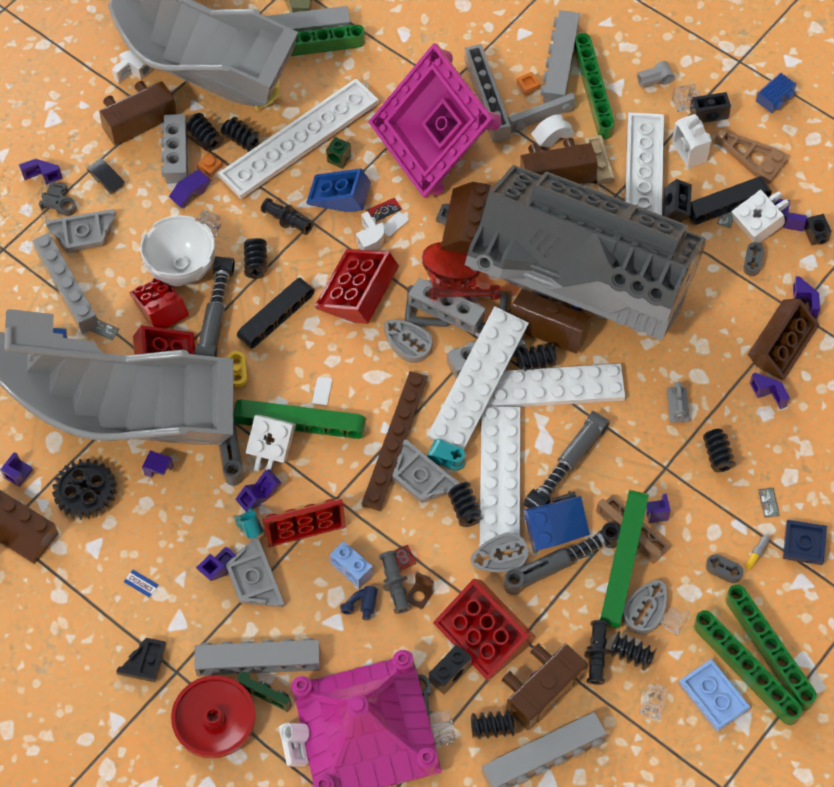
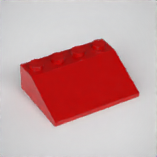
M346 249L314 307L353 323L368 324L399 268L398 263L391 253L387 251Z
M140 325L133 335L134 355L175 350H187L189 354L195 355L193 332Z
M328 499L320 504H308L304 508L289 509L285 513L269 514L262 518L269 547L346 528L342 499Z
M472 579L433 622L454 646L457 644L472 656V665L487 681L521 654L536 638L498 596L479 579Z

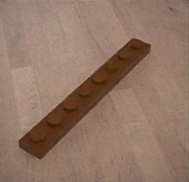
M409 371L362 501L363 507L377 511L382 509L403 442L407 439L428 381V376Z

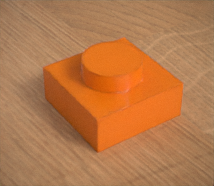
M533 72L517 78V84L525 95L541 87Z
M207 153L197 164V168L210 177L223 166L222 161L210 153Z

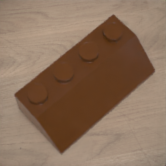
M470 182L453 188L441 244L442 250L468 254L470 244L480 226L491 185Z
M784 299L747 355L758 368L780 380H784L819 324L801 299Z
M0 490V543L35 564L59 534L53 522Z

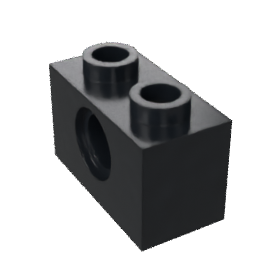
M727 92L692 97L691 115H697L702 123L728 119L731 104Z
M676 179L664 188L663 216L680 223L690 216L692 184Z
M456 644L429 672L430 683L445 695L472 666V656Z

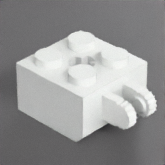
M693 114L679 119L675 123L672 143L687 169L706 163L712 139L710 134L704 130L702 121L699 120L697 115Z
M760 190L731 211L734 222L752 242H762L784 225V215L781 211L789 205V201L785 199L776 206L774 205L782 197L780 191L768 198Z
M259 414L255 415L246 449L247 454L257 456L254 471L259 472L263 458L269 459L266 470L270 469L271 471L274 461L282 463L287 461L296 424ZM270 433L272 434V438H275V441H272L271 443H269V440L267 439V436H269Z

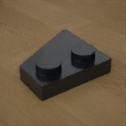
M145 638L139 645V648L128 656L129 659L123 666L117 668V675L156 682L166 649V642Z

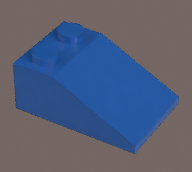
M361 168L317 174L314 177L306 203L311 206L344 212L363 210L371 181Z
M581 496L523 510L531 546L536 551L590 535Z

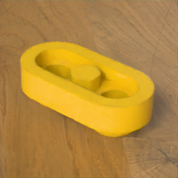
M233 351L227 358L233 359V374L235 376L233 387L240 388L247 383L246 359L242 352Z

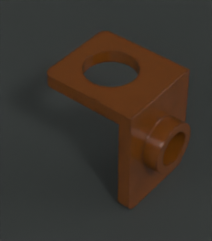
M416 572L415 584L407 595L408 602L419 609H423L434 592V581L427 575ZM418 591L425 595L424 599L419 602L413 599V594Z

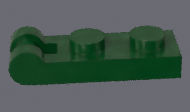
M245 671L238 674V682L250 694L286 712L289 711L292 704L287 693L281 690L277 692L271 689L269 684L263 681L259 683L251 679L249 673Z

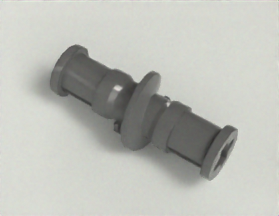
M387 551L379 555L384 565L385 576L387 577L383 581L385 583L383 588L385 591H390L395 605L394 613L400 614L412 609L407 600L406 589L403 586V581L407 580L408 577L400 575L401 571L395 557L397 555L396 551Z

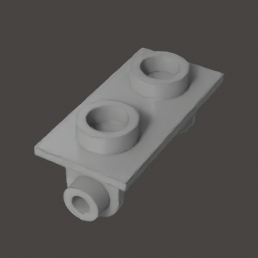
M676 382L672 388H667L670 422H689L687 388L681 382Z

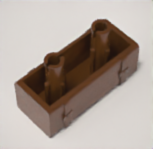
M139 81L134 86L138 93L118 102L111 95L104 98L103 103L106 105V108L99 110L103 130L114 145L125 142L129 138L164 122V115L177 114L175 99L163 81L148 88L144 81Z
M566 138L563 141V148L540 151L538 144H531L528 147L530 153L520 155V167L539 175L549 172L578 184L596 181L598 162L592 143L575 145L573 138Z
M521 289L513 301L510 314L529 323L524 332L525 334L550 344L553 342L555 346L560 347L562 350H568L575 354L578 353L586 339L592 316L583 313L584 309L580 307L569 308L549 300V297L537 295Z
M538 643L530 653L543 665L524 684L511 671L501 680L515 692L507 699L506 710L511 715L513 714V717L526 730H529L535 723H538L542 716L574 687L586 673L588 663L566 643L553 656Z

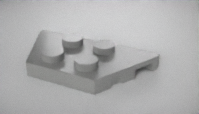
M115 209L47 220L45 224L63 248L70 252L104 246L116 213Z
M404 440L392 479L420 503L446 495L452 487L460 484L408 440Z
M258 536L252 538L226 564V569L238 600L243 604L283 607L284 601Z

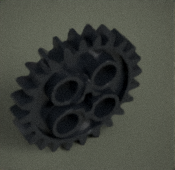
M89 458L86 460V463L79 459V464L77 465L72 461V467L70 468L65 465L66 471H59L60 477L54 478L57 484L52 485L55 490L52 494L56 505L59 504V510H63L65 515L71 512L73 519L78 515L80 520H82L84 515L88 519H90L91 514L98 517L97 511L99 510L105 513L104 506L111 507L109 500L115 501L113 494L117 493L115 488L117 483L114 480V474H111L110 468H106L104 463L99 465L97 460L91 464ZM83 476L82 479L76 480L77 477ZM98 481L101 482L99 485H94ZM70 493H76L74 496H68ZM94 498L93 501L86 502L88 499Z

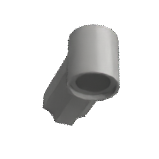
M667 61L657 63L654 68L637 72L640 87H646L659 82L662 85H666L675 78Z

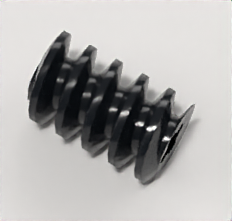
M195 113L188 120L187 130L205 151H213L221 146L224 138L208 122L204 114Z
M235 116L225 121L220 129L222 135L236 142L237 145L247 150V152L258 145L260 133L258 131L254 132V128H249L248 124L243 125V121H238V118Z
M250 238L244 242V274L246 277L260 279L268 270L266 266V240Z
M553 342L551 346L549 343H545L544 348L539 344L537 345V350L534 346H530L529 351L524 347L522 353L519 349L515 350L517 365L519 368L522 367L524 372L527 366L534 370L535 364L541 369V365L544 363L547 368L550 361L553 366H556L557 355Z
M719 428L706 432L703 435V440L705 441V447L711 462L710 466L713 471L725 472L734 468L736 462L732 461L734 455L730 454L732 448L728 447L730 446V441L727 440L728 435Z
M469 482L457 484L448 492L453 510L456 512L459 525L462 527L474 526L483 519L479 516L481 510L476 509L479 505L477 502H474L476 497L472 495L473 490L468 489L471 486Z
M619 631L611 647V656L615 657L619 653V660H623L627 656L628 664L634 660V666L638 667L642 663V670L645 671L650 666L657 648L650 652L651 645L644 649L642 641L638 645H635V638L628 642V635L626 634L623 638H620Z
M505 710L504 716H502L500 711H497L495 717L489 711L487 718L483 712H480L478 719L475 713L471 714L472 738L476 734L478 739H481L482 734L485 733L487 739H489L491 732H493L495 738H498L499 731L506 737L509 730L511 735L515 736L513 714L510 715L508 710Z

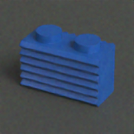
M779 73L757 93L756 102L771 113L776 109L780 110L787 99L791 100L795 96L797 84L788 79L783 73Z

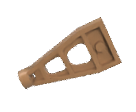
M723 128L719 130L715 137V141L719 142L756 177H764L768 184L772 182L789 159L788 155L774 147L731 134ZM737 143L749 148L745 154H741L734 148ZM756 151L766 155L761 165H756L750 160L749 156L752 152Z

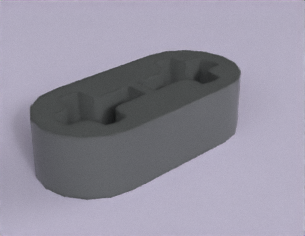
M753 242L747 247L743 270L749 276H756L760 272L764 248L760 243ZM753 250H757L756 256H753ZM751 262L754 263V269L750 268Z
M717 554L708 557L706 570L710 574L729 583H738L742 579L743 568L739 564ZM715 561L718 562V566H716V568L712 567V564ZM736 570V575L734 577L731 576V572Z

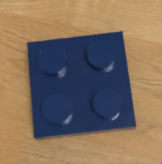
M787 520L782 559L823 565L827 526Z

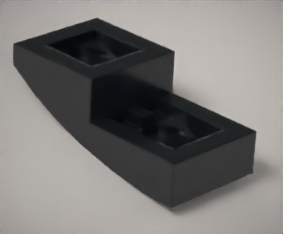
M101 158L86 169L97 183L100 182L109 194H112L125 183Z

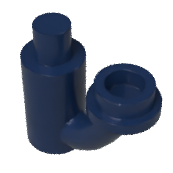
M365 586L364 589L356 591L346 603L340 604L341 613L353 614L355 610L353 604L362 598L360 609L363 613L362 619L370 620L371 614L375 611L378 589L373 586Z

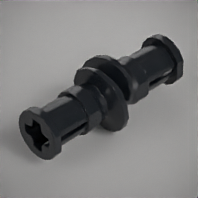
M266 198L261 205V212L268 213L275 219H278L280 226L283 228H296L303 235H308L313 228V221L302 218L293 210L291 205L284 207L274 203L270 198Z
M593 620L590 624L592 626L591 646H588L587 651L584 653V656L589 659V678H587L586 682L593 685L605 684V679H603L605 655L611 654V650L605 649L607 644L606 630L609 627V622Z

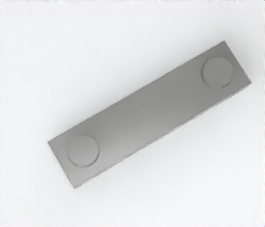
M573 93L508 117L511 133L541 122L550 116L570 112L575 106Z

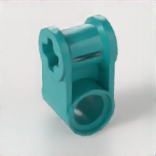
M441 439L434 440L427 457L437 465L454 471L461 470L465 465V451L461 447L449 444Z
M249 508L247 512L239 516H233L237 527L247 538H255L263 533L261 523L252 508Z

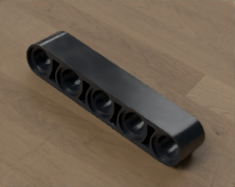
M764 177L753 178L692 201L689 218L694 225L701 224L730 213L760 190L767 197L772 194V190Z
M297 278L238 330L237 338L250 349L255 348L314 295L315 289L302 278Z

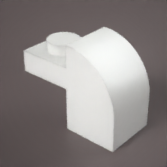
M129 50L119 55L120 63L114 66L112 73L114 80L120 84L131 73L142 80L153 68L142 63Z
M560 115L546 118L531 133L540 147L550 148L559 138H572L575 135L571 124L562 120Z
M367 211L361 214L362 225L365 230L356 233V243L360 250L379 251L385 241L383 223L377 224L374 217L371 218Z

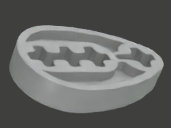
M391 319L385 323L384 332L387 341L394 352L403 360L417 363L425 360L430 355L432 339L427 331L403 320ZM390 327H391V328L396 327V331H395V330H391V331H390L389 328H390ZM411 343H417V347L415 345L411 347ZM418 348H419V349H423V348H424L425 352H423V351L418 352Z
M503 533L482 544L471 556V563L475 568L489 572H507L513 568L518 569L527 560L528 547L521 536L515 533ZM517 543L525 547L521 555L513 552L510 558L508 555H503L502 560H499L498 557L494 558L496 549L505 551L506 546H510L513 549ZM478 554H481L482 557L490 556V559L483 561L482 566L474 562Z
M660 580L651 581L631 595L623 610V621L629 630L637 634H648L658 628L667 603L665 583ZM659 587L660 592H657V594H655V596L652 597L654 589ZM650 603L651 606L646 610V614L642 617L641 623L635 626L634 621H637L639 613L643 611L644 605Z

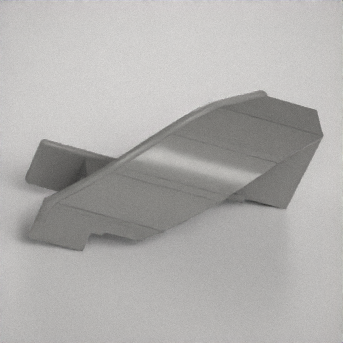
M111 0L108 4L112 19L124 43L142 63L151 68L173 74L233 103L236 102L249 106L266 105L294 50L298 35L297 31L260 15L257 9L213 10L194 0Z
M13 309L6 311L5 333L0 332V386L21 406L47 424L77 437L100 441L133 439L192 445H221L233 435L232 358L189 354L187 350L128 356L105 354L93 341L63 338V334L53 333L54 314Z

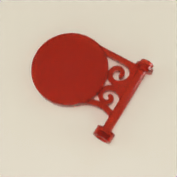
M442 242L431 244L423 251L422 265L427 271L432 288H429L428 291L429 299L437 301L438 297L489 296L491 300L500 299L501 289L499 285H490L489 289H481L477 285L476 278L480 275L481 271L472 270L465 265L467 254L442 250Z

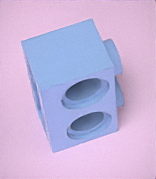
M343 541L330 553L331 565L358 589L373 576V566L346 542Z

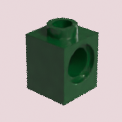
M334 137L326 149L327 162L343 169L351 157V143Z

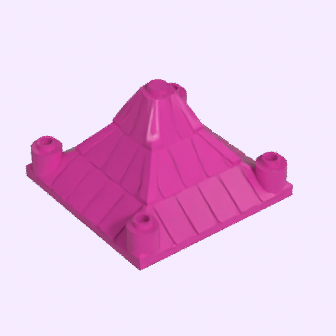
M435 43L432 44L368 121L423 198L442 194L444 191L442 180L458 163L459 159L464 156L485 130L496 131L501 125L500 115L487 110L453 66L451 52L441 49Z
M399 650L394 654L393 659L378 662L313 680L305 676H299L293 680L291 689L295 696L300 723L306 724L309 728V737L305 742V747L312 774L313 787H390L442 773L414 658L409 651Z

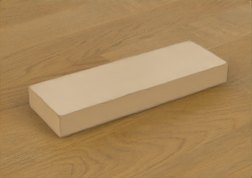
M602 135L584 138V144L592 143L597 158V185L615 182V176Z

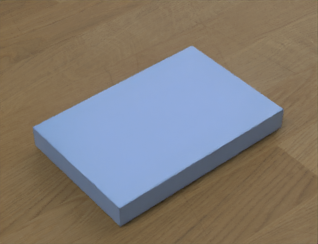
M712 659L682 678L678 683L717 732L751 708Z

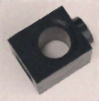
M820 214L806 218L804 230L811 246L816 244L822 245L828 242L832 231L825 215Z

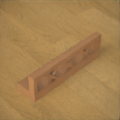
M614 495L610 496L606 501L604 499L600 500L597 503L596 512L608 523L614 522L621 527L624 513H621V510L624 512L625 505ZM612 502L619 508V512L610 505ZM643 522L641 530L647 533V538L640 533L637 550L654 564L670 550V546ZM653 543H658L663 549L660 551Z

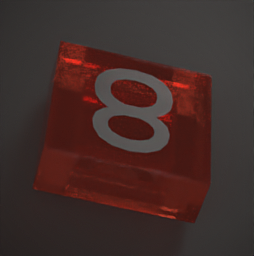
M408 545L394 550L397 553L395 557L400 571L416 564V560Z

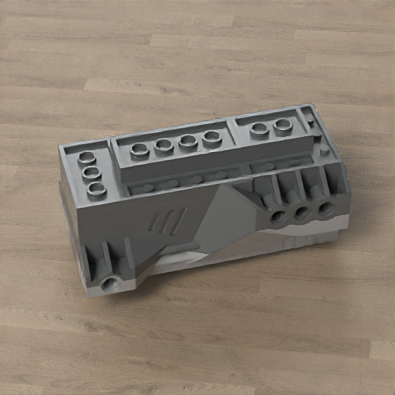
M512 165L489 191L481 223L470 244L465 265L472 270L486 273L492 278L504 279L510 284L526 291L562 300L572 304L575 308L580 307L613 320L619 325H627L634 331L647 333L654 339L663 340L683 305L690 282L695 276L706 245V238L686 231L688 227L686 224L549 172L539 175Z

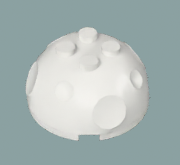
M184 215L166 217L154 223L153 228L144 234L140 246L145 268L155 279L172 286H182L200 280L212 267L215 256V241L209 227L206 224L199 223L194 217Z

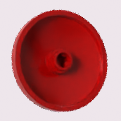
M218 675L205 676L188 684L177 696L171 712L172 728L181 746L193 755L209 759L225 757L239 750L250 738L256 721L254 703L246 688L229 677Z

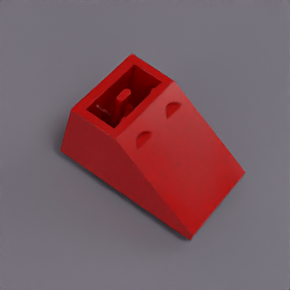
M153 278L145 285L138 286L129 292L151 327L167 328L189 316L183 298L170 284Z

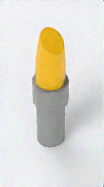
M763 535L758 545L753 549L746 563L749 570L763 554V550L770 541L768 536Z

